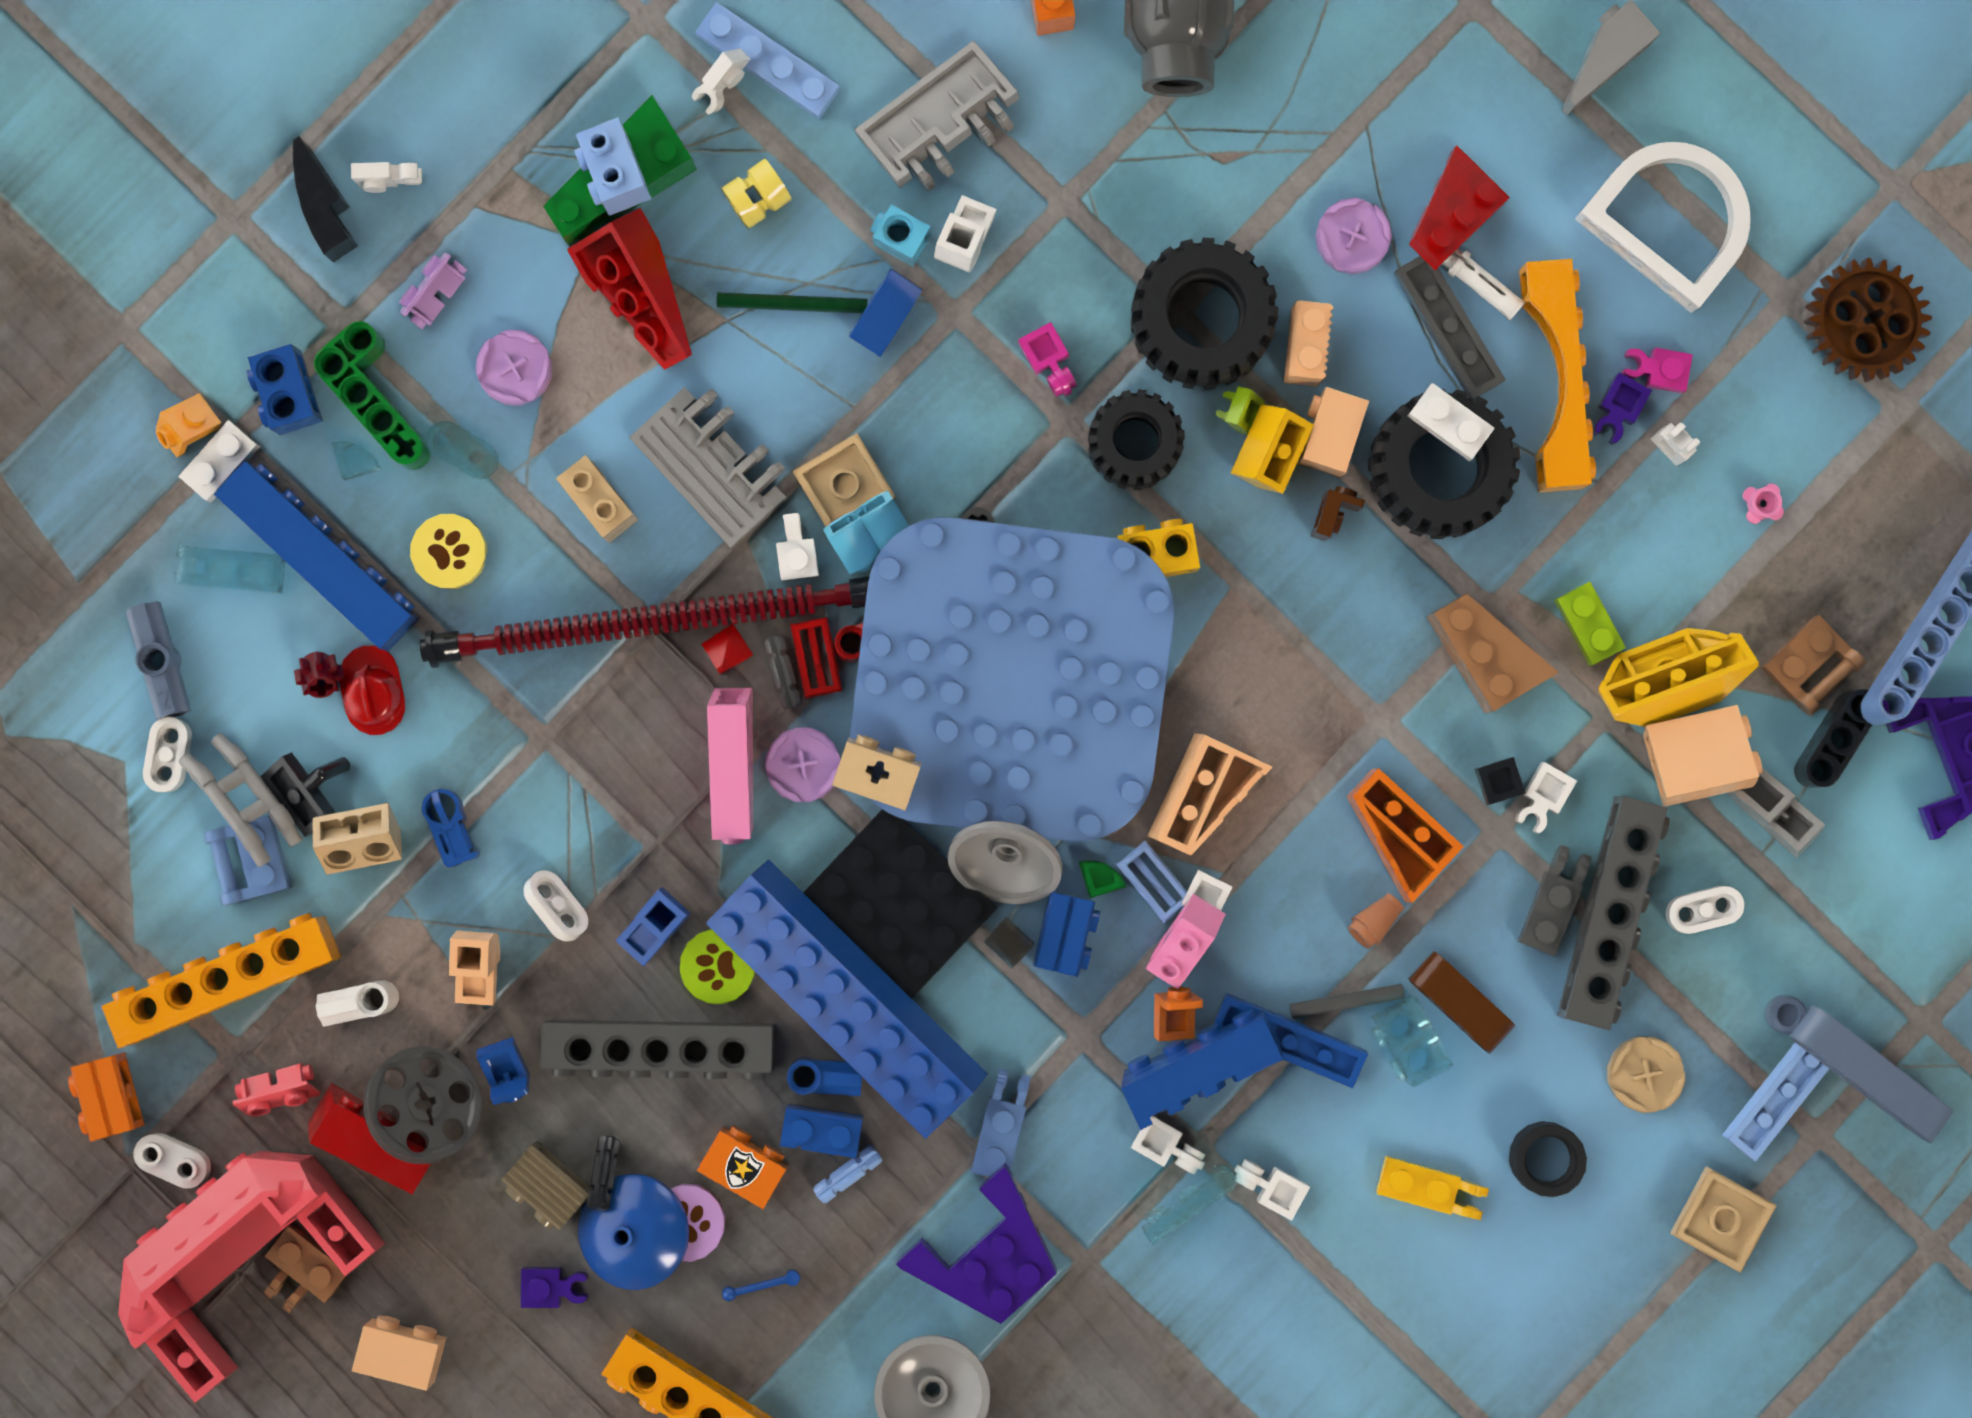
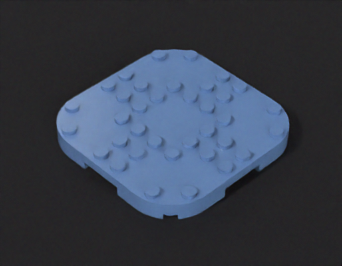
M955 517L925 519L897 533L880 551L869 576L850 738L856 740L857 735L860 734L878 740L880 742L878 747L893 752L894 747L911 751L916 754L915 760L922 763L906 811L873 799L871 800L889 814L907 821L966 828L986 821H1008L1029 827L1045 838L1066 841L1098 839L1125 826L1139 812L1152 786L1172 640L1174 602L1169 584L1158 565L1136 546L1113 537ZM877 761L875 766H867V768L873 770V778L880 779L882 774L889 775V772L884 770L885 763Z

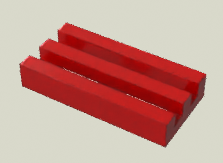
M828 617L790 624L805 699L843 692ZM815 627H822L833 685L826 686ZM807 629L819 688H811L800 630Z

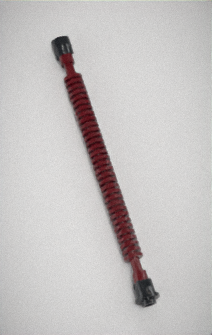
M869 576L849 579V583L836 584L834 589L813 591L812 584H807L806 592L804 593L802 585L796 586V594L793 593L792 587H786L787 595H784L783 588H777V596H774L773 589L767 590L766 598L763 590L757 591L758 599H755L754 592H748V600H745L744 593H739L738 601H736L735 595L731 594L728 595V603H726L725 596L718 597L719 604L716 603L715 597H709V605H707L705 598L699 599L698 607L695 599L689 600V608L686 601H680V609H678L676 602H671L670 610H668L667 604L663 603L660 604V612L657 605L650 606V613L647 606H641V614H639L637 607L631 608V615L627 608L621 609V617L618 610H612L611 618L608 611H603L602 619L599 613L595 612L592 613V621L589 614H583L582 622L579 615H573L572 622L570 616L563 617V624L559 617L553 618V626L550 619H544L543 626L541 620H535L533 626L531 621L524 622V629L521 623H515L514 630L512 624H505L504 630L502 625H497L494 628V634L475 636V633L460 634L459 631L435 634L431 630L426 632L425 639H420V653L423 662L429 661L431 668H439L441 663L462 661L464 656L477 655L478 651L497 649L498 654L501 656L506 655V648L509 654H515L516 648L518 653L525 652L526 647L529 652L535 651V643L538 650H544L545 643L547 649H553L555 642L557 648L564 647V639L567 646L574 645V638L577 645H583L584 638L586 644L593 643V636L597 643L603 642V634L606 641H612L613 633L616 640H621L622 632H624L625 639L632 638V630L635 637H641L642 629L645 636H651V628H653L654 635L661 634V627H663L665 634L670 633V625H672L674 632H680V624H682L684 631H689L690 623H692L693 630H697L700 628V621L703 628H709V620H711L713 627H719V619H721L722 626L729 625L728 618L730 617L732 625L738 624V616L741 617L742 623H748V615L751 617V622H757V614H760L761 621L767 620L768 612L770 613L771 620L777 619V611H779L781 618L787 617L786 610H789L790 617H795L796 609L798 608L800 616L806 615L805 607L809 608L810 614H816L815 606L837 603V607L852 605L853 609L865 607Z

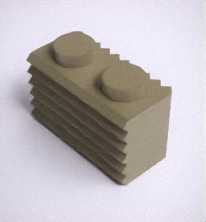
M538 1141L534 1142L502 1178V1181L508 1185L505 1188L506 1193L520 1204L524 1201L537 1210L534 1213L535 1218L549 1229L555 1226L560 1230L587 1200L589 1191H593L592 1187Z

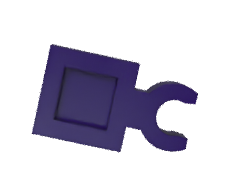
M1620 372L1617 373L1598 406L1599 409L1607 412V414L1594 423L1593 435L1599 434L1602 427L1606 425L1613 431L1609 444L1617 443L1622 438L1624 432L1622 422L1629 425L1635 423L1652 390Z
M523 1267L521 1269V1308H559L561 1306V1297H566L572 1303L585 1302L588 1299V1294L575 1292L573 1283L576 1281H586L588 1273L579 1271L571 1274L568 1278H562V1267Z

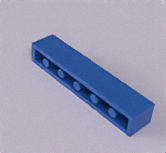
M244 461L214 495L375 646L389 652L419 620L411 611L415 605L399 591L393 595L384 586L388 580L373 566L370 565L368 569L363 567L356 560L360 554L345 540H342L340 543L334 540L329 535L333 529L321 517L315 514L311 518L301 508L305 503L290 489L283 492L274 484L278 477L262 463L256 467Z

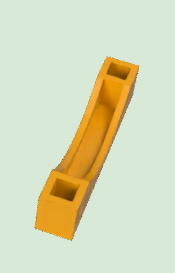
M1572 259L1526 262L1519 270L1521 299L1525 301L1522 308L1535 320L1547 338L1555 359L1558 375V403L1554 421L1546 440L1535 455L1538 493L1584 489L1592 484V479L1596 476V462L1594 456H1589L1588 441H1592L1593 426L1591 419H1586L1585 404L1589 403L1590 391L1588 382L1583 381L1582 367L1586 364L1585 345L1579 342L1578 330L1582 329L1583 326L1581 307H1576L1575 292H1578L1580 287L1579 272L1577 269L1573 270Z

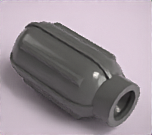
M1125 0L1124 34L1131 40L1135 51L1142 56L1143 90L1150 94L1164 97H1191L1212 91L1215 87V59L1222 55L1226 48L1231 29L1234 25V0Z

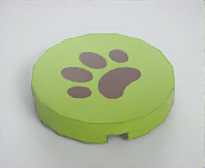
M712 929L698 933L691 939L680 957V974L684 986L695 998L705 1003L725 1004L738 999L748 990L755 977V971Z

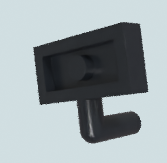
M291 752L282 756L260 777L278 801L288 810L303 836L307 837L313 834L314 817L336 813L318 787L324 781L350 769V762L347 758L341 757L316 768L308 775Z

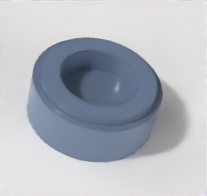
M1779 995L1771 999L1767 1004L1765 1018L1773 1030L1784 1034H1791L1807 1011L1799 999L1793 996Z

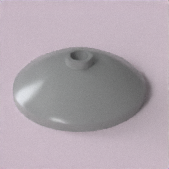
M986 821L971 825L961 830L953 838L948 851V864L955 878L964 887L980 891L987 899L1008 904L1035 902L1049 896L1058 887L1061 880L1063 867L1057 850L1041 834L1021 824L1008 821Z
M923 1335L902 1343L885 1359L876 1378L874 1390L875 1407L879 1418H986L990 1404L989 1379L980 1359L966 1345L947 1336ZM930 1382H936L940 1386V1390L936 1394H930L925 1388L926 1385Z

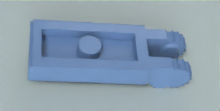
M999 1068L992 1097L989 1096L971 1173L990 1177L1004 1163L1011 1170L1026 1110L1024 1103L1031 1076L1022 1074L1018 1081L1017 1096L1014 1103L1001 1099L1003 1089L1006 1087L1008 1080V1070Z

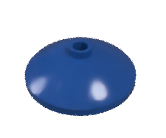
M637 1173L615 1176L613 1189L608 1191V1194L612 1195L610 1207L607 1211L592 1210L587 1206V1200L582 1207L578 1221L580 1248L590 1268L607 1283L628 1290L650 1288L671 1276L685 1256L689 1241V1225L686 1212L676 1194L658 1179ZM620 1230L628 1234L627 1243L620 1239Z

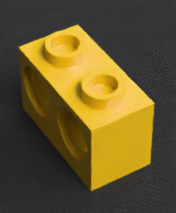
M1182 519L1160 522V529L1146 531L1145 525L1131 526L1123 529L1124 535L1117 536V539L1132 545L1141 544L1145 546L1149 557L1158 565L1165 577L1193 573L1200 569L1193 523L1183 525ZM1174 537L1181 539L1186 547L1185 554L1179 557L1170 555L1165 546L1168 539Z

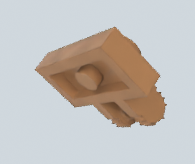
M290 1224L264 1256L281 1269L265 1290L264 1294L271 1299L273 1296H276L289 1277L300 1284L284 1302L283 1309L289 1314L308 1291L323 1303H326L348 1276H344L317 1242L294 1224Z

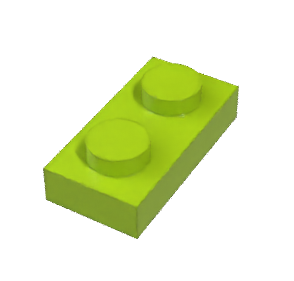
M1590 581L1554 600L1589 666H1593L1626 648Z

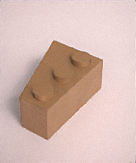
M1468 594L1455 599L1427 616L1428 621L1484 713L1496 711L1559 673Z

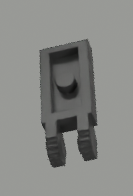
M1559 845L1548 872L1545 871L1517 941L1555 957L1582 891L1583 885L1581 884L1587 875L1592 858L1586 854H1581L1576 861L1570 880L1560 877L1559 875L1569 857L1570 848L1564 845Z

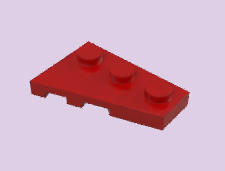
M1457 145L1450 152L1444 171L1434 187L1433 195L1424 209L1409 242V245L1435 271L1510 198Z

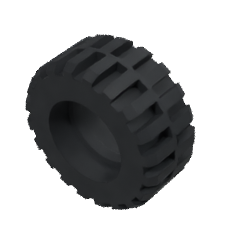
M1203 237L1201 243H1194L1192 239L1181 241L1178 248L1173 249L1170 246L1161 252L1160 257L1156 261L1152 260L1147 266L1134 294L1130 323L1131 332L1135 334V345L1138 352L1145 355L1147 358L1145 363L1153 371L1157 368L1163 373V379L1170 383L1173 380L1183 383V388L1193 389L1194 386H1203L1204 390L1215 389L1219 384L1224 383L1227 386L1236 382L1238 377L1250 372L1259 359L1262 358L1276 330L1274 327L1278 319V307L1275 306L1274 300L1277 294L1274 285H1269L1267 281L1269 273L1263 265L1258 268L1253 263L1254 255L1247 250L1241 254L1234 250L1236 244L1225 241L1224 245L1214 244L1215 238ZM1194 282H1208L1223 288L1231 295L1239 310V322L1235 333L1228 341L1217 347H1196L1183 341L1173 331L1168 319V308L1173 295L1182 286Z
M1455 390L1453 393L1447 394L1495 429L1475 455L1477 464L1476 480L1464 495L1450 500L1432 497L1417 485L1411 474L1409 466L1411 449L1421 436L1429 432L1407 415L1423 393L1413 397L1406 404H1402L1384 422L1370 448L1373 451L1372 456L1368 459V471L1372 472V480L1369 484L1372 493L1377 492L1380 498L1377 504L1383 512L1388 510L1393 516L1391 521L1399 527L1402 525L1410 528L1409 533L1419 537L1426 534L1430 535L1431 539H1444L1449 536L1456 538L1478 529L1502 511L1501 508L1509 502L1514 493L1512 490L1513 484L1519 480L1520 470L1516 468V462L1521 459L1519 447H1513L1512 439L1516 435L1512 427H1504L1500 420L1505 416L1498 409L1492 412L1485 407L1488 403L1487 400L1480 396H1477L1475 399L1468 398L1466 391Z

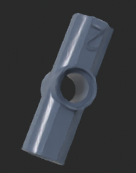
M155 601L132 606L126 610V614L137 649L135 657L136 666L144 674L156 719L177 717L192 711L180 671L182 664L181 656L173 647L161 602ZM162 651L165 656V663L161 669L156 670L152 660L157 652Z

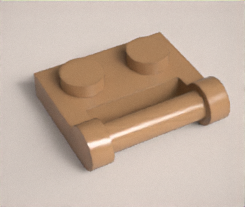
M1817 615L1779 649L1761 669L1804 713L1812 716L1820 709L1819 703L1853 671L1858 672L1866 664V661L1820 615ZM1835 653L1842 661L1809 693H1806L1800 686Z

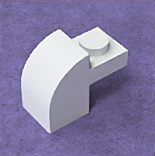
M962 195L954 214H949L935 247L934 259L970 273L980 255L981 247L994 220L997 209Z

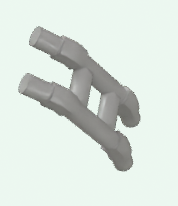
M221 733L214 736L211 744L223 755V758L235 771L219 781H216L211 771L191 753L181 756L179 764L190 774V777L197 783L200 789L204 790L235 831L236 836L246 851L251 855L257 867L265 865L271 858L262 845L263 842L249 823L265 813H269L268 816L274 822L278 831H281L289 847L303 840L288 810L274 796L249 763L243 751L224 734ZM246 783L258 801L239 812L226 794L241 784Z

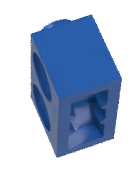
M288 344L247 357L251 369L247 370L248 381L253 391H258L262 405L258 406V413L265 427H269L275 433L283 435L323 422L300 349L292 344ZM276 365H283L284 372L282 377L277 381L271 382L269 376L271 369ZM293 400L295 404L293 413L288 417L282 418L280 412L282 405L286 401Z

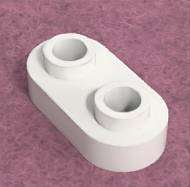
M163 717L157 720L150 729L143 768V779L146 785L156 792L175 791L185 780L186 770L179 764V759L182 755L190 753L192 731L189 725L180 718ZM175 729L178 732V739L176 742L171 743L168 739V734L171 730ZM165 767H169L172 771L171 778L167 781L162 777V770Z
M545 870L538 871L525 883L524 897L556 938L562 941H573L587 929L588 916L586 911L556 874Z
M1716 886L1680 895L1672 899L1667 905L1666 920L1673 930L1685 934L1728 925L1736 922L1742 916L1744 900L1736 889L1728 886ZM1719 898H1723L1726 901V908L1722 912L1716 909V901ZM1683 907H1686L1690 912V916L1686 921H1682L1679 917V911Z
M153 1133L141 1138L134 1148V1160L141 1170L181 1188L196 1187L205 1182L210 1175L211 1162L206 1153L166 1134ZM150 1147L157 1150L158 1157L156 1160H151L148 1157V1149ZM184 1163H189L192 1166L193 1172L191 1176L183 1173L182 1166Z

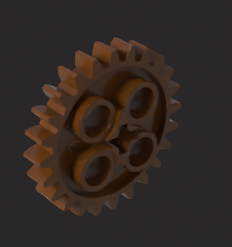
M1866 258L1861 262L1860 266L1856 260L1850 261L1846 264V270L1840 265L1832 270L1833 277L1826 275L1820 280L1824 288L1817 287L1811 292L1812 296L1818 301L1810 302L1805 307L1815 314L1804 320V324L1814 326L1815 331L1806 336L1808 340L1818 339L1819 344L1813 349V354L1822 351L1827 354L1822 362L1823 366L1834 361L1837 363L1834 374L1838 375L1849 369V380L1858 378L1862 372L1864 382H1869L1874 379L1876 374L1880 380H1883L1890 376V371L1894 374L1903 371V363L1909 365L1916 361L1912 352L1918 353L1925 348L1918 339L1925 338L1931 333L1921 326L1923 323L1930 321L1932 316L1921 313V309L1929 305L1930 302L1929 300L1918 301L1917 295L1924 288L1920 286L1912 289L1909 286L1913 280V274L1902 279L1899 277L1901 272L1900 265L1887 271V260L1883 259L1874 267L1872 259ZM1869 287H1873L1879 292V302H1875L1869 297ZM1850 291L1854 292V297L1850 296ZM1837 305L1844 307L1847 311V321H1842L1838 318L1836 314ZM1869 315L1872 322L1867 325L1863 318ZM1889 319H1893L1898 323V335L1889 330ZM1857 337L1866 342L1868 347L1866 354L1861 353L1855 345ZM1882 343L1886 344L1885 349L1881 347Z

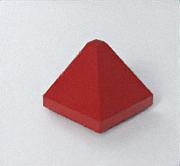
M732 624L701 644L718 673L722 676L754 656L736 627Z

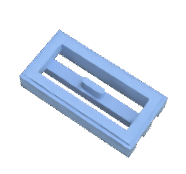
M1143 841L1126 857L1116 863V866L1163 923H1166L1183 909L1184 905L1181 903L1187 891L1146 841ZM1143 852L1146 853L1181 896L1182 899L1179 902H1175L1139 858V855ZM1133 861L1170 907L1168 911H1163L1128 868V864Z

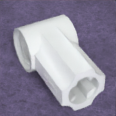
M378 980L317 994L315 1005L317 1016L322 1026L326 1027L383 1015L393 1011L397 1006L399 992L393 983L386 980ZM375 988L384 997V1002L380 1008L375 1007L370 1000V995Z

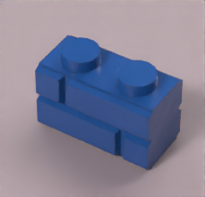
M1054 891L1050 893L1033 961L1034 967L1078 977L1080 969L1087 970L1092 948L1085 946L1088 932L1096 933L1101 912L1094 909L1095 901Z
M789 1103L785 1111L780 1146L795 1149L797 1146H801L802 1150L856 1158L859 1151L864 1115Z

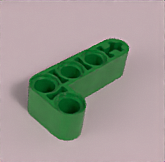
M362 321L353 322L319 350L315 355L314 369L394 461L407 469H421L428 463L431 456L428 443L364 372L384 353L385 340L382 334L368 323ZM363 334H371L372 340L370 345L363 350H358V338ZM342 358L343 366L340 372L330 375L328 367L331 361ZM360 386H366L368 394L365 400L360 403H354V391ZM385 414H391L393 422L390 428L385 431H379L377 423L380 417ZM402 438L411 444L415 454L411 458L408 457L406 449L396 440Z

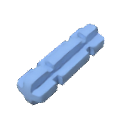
M869 1145L859 1152L858 1158H851L832 1172L828 1180L826 1178L821 1180L813 1188L818 1199L823 1204L836 1197L837 1191H844L866 1175L867 1169L871 1171L882 1162L880 1153L874 1146Z

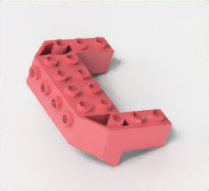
M258 1151L247 1156L244 1152L226 1165L227 1173L218 1180L213 1177L196 1191L198 1195L196 1199L188 1205L183 1202L166 1216L168 1222L159 1230L154 1227L136 1241L139 1247L124 1258L118 1315L129 1342L134 1349L146 1343L194 1403L212 1391L239 1367L190 1308L291 1223L298 1219L344 1276L359 1267L386 1244L314 1155Z

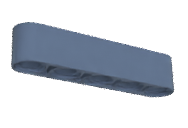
M1811 1005L1789 1036L1796 1044L1892 1118L1928 1143L1934 1141L1954 1113L1951 1108L1839 1021L1814 1005Z

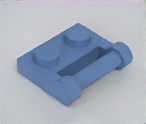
M268 815L259 817L249 823L263 842L262 845L271 858L268 863L257 867L231 826L203 833L206 844L211 846L223 892V894L219 895L222 906L292 888L277 829ZM233 837L236 839L248 888L240 890L237 887L225 841Z

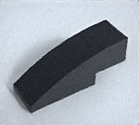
M298 136L293 140V169L301 209L322 253L332 262H335L358 247L338 217L339 214L350 208V206L310 146Z

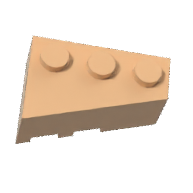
M1194 733L1148 833V837L1191 856L1224 821L1223 818L1229 811L1247 796V792L1263 775L1265 776L1270 771L1272 766L1207 735Z

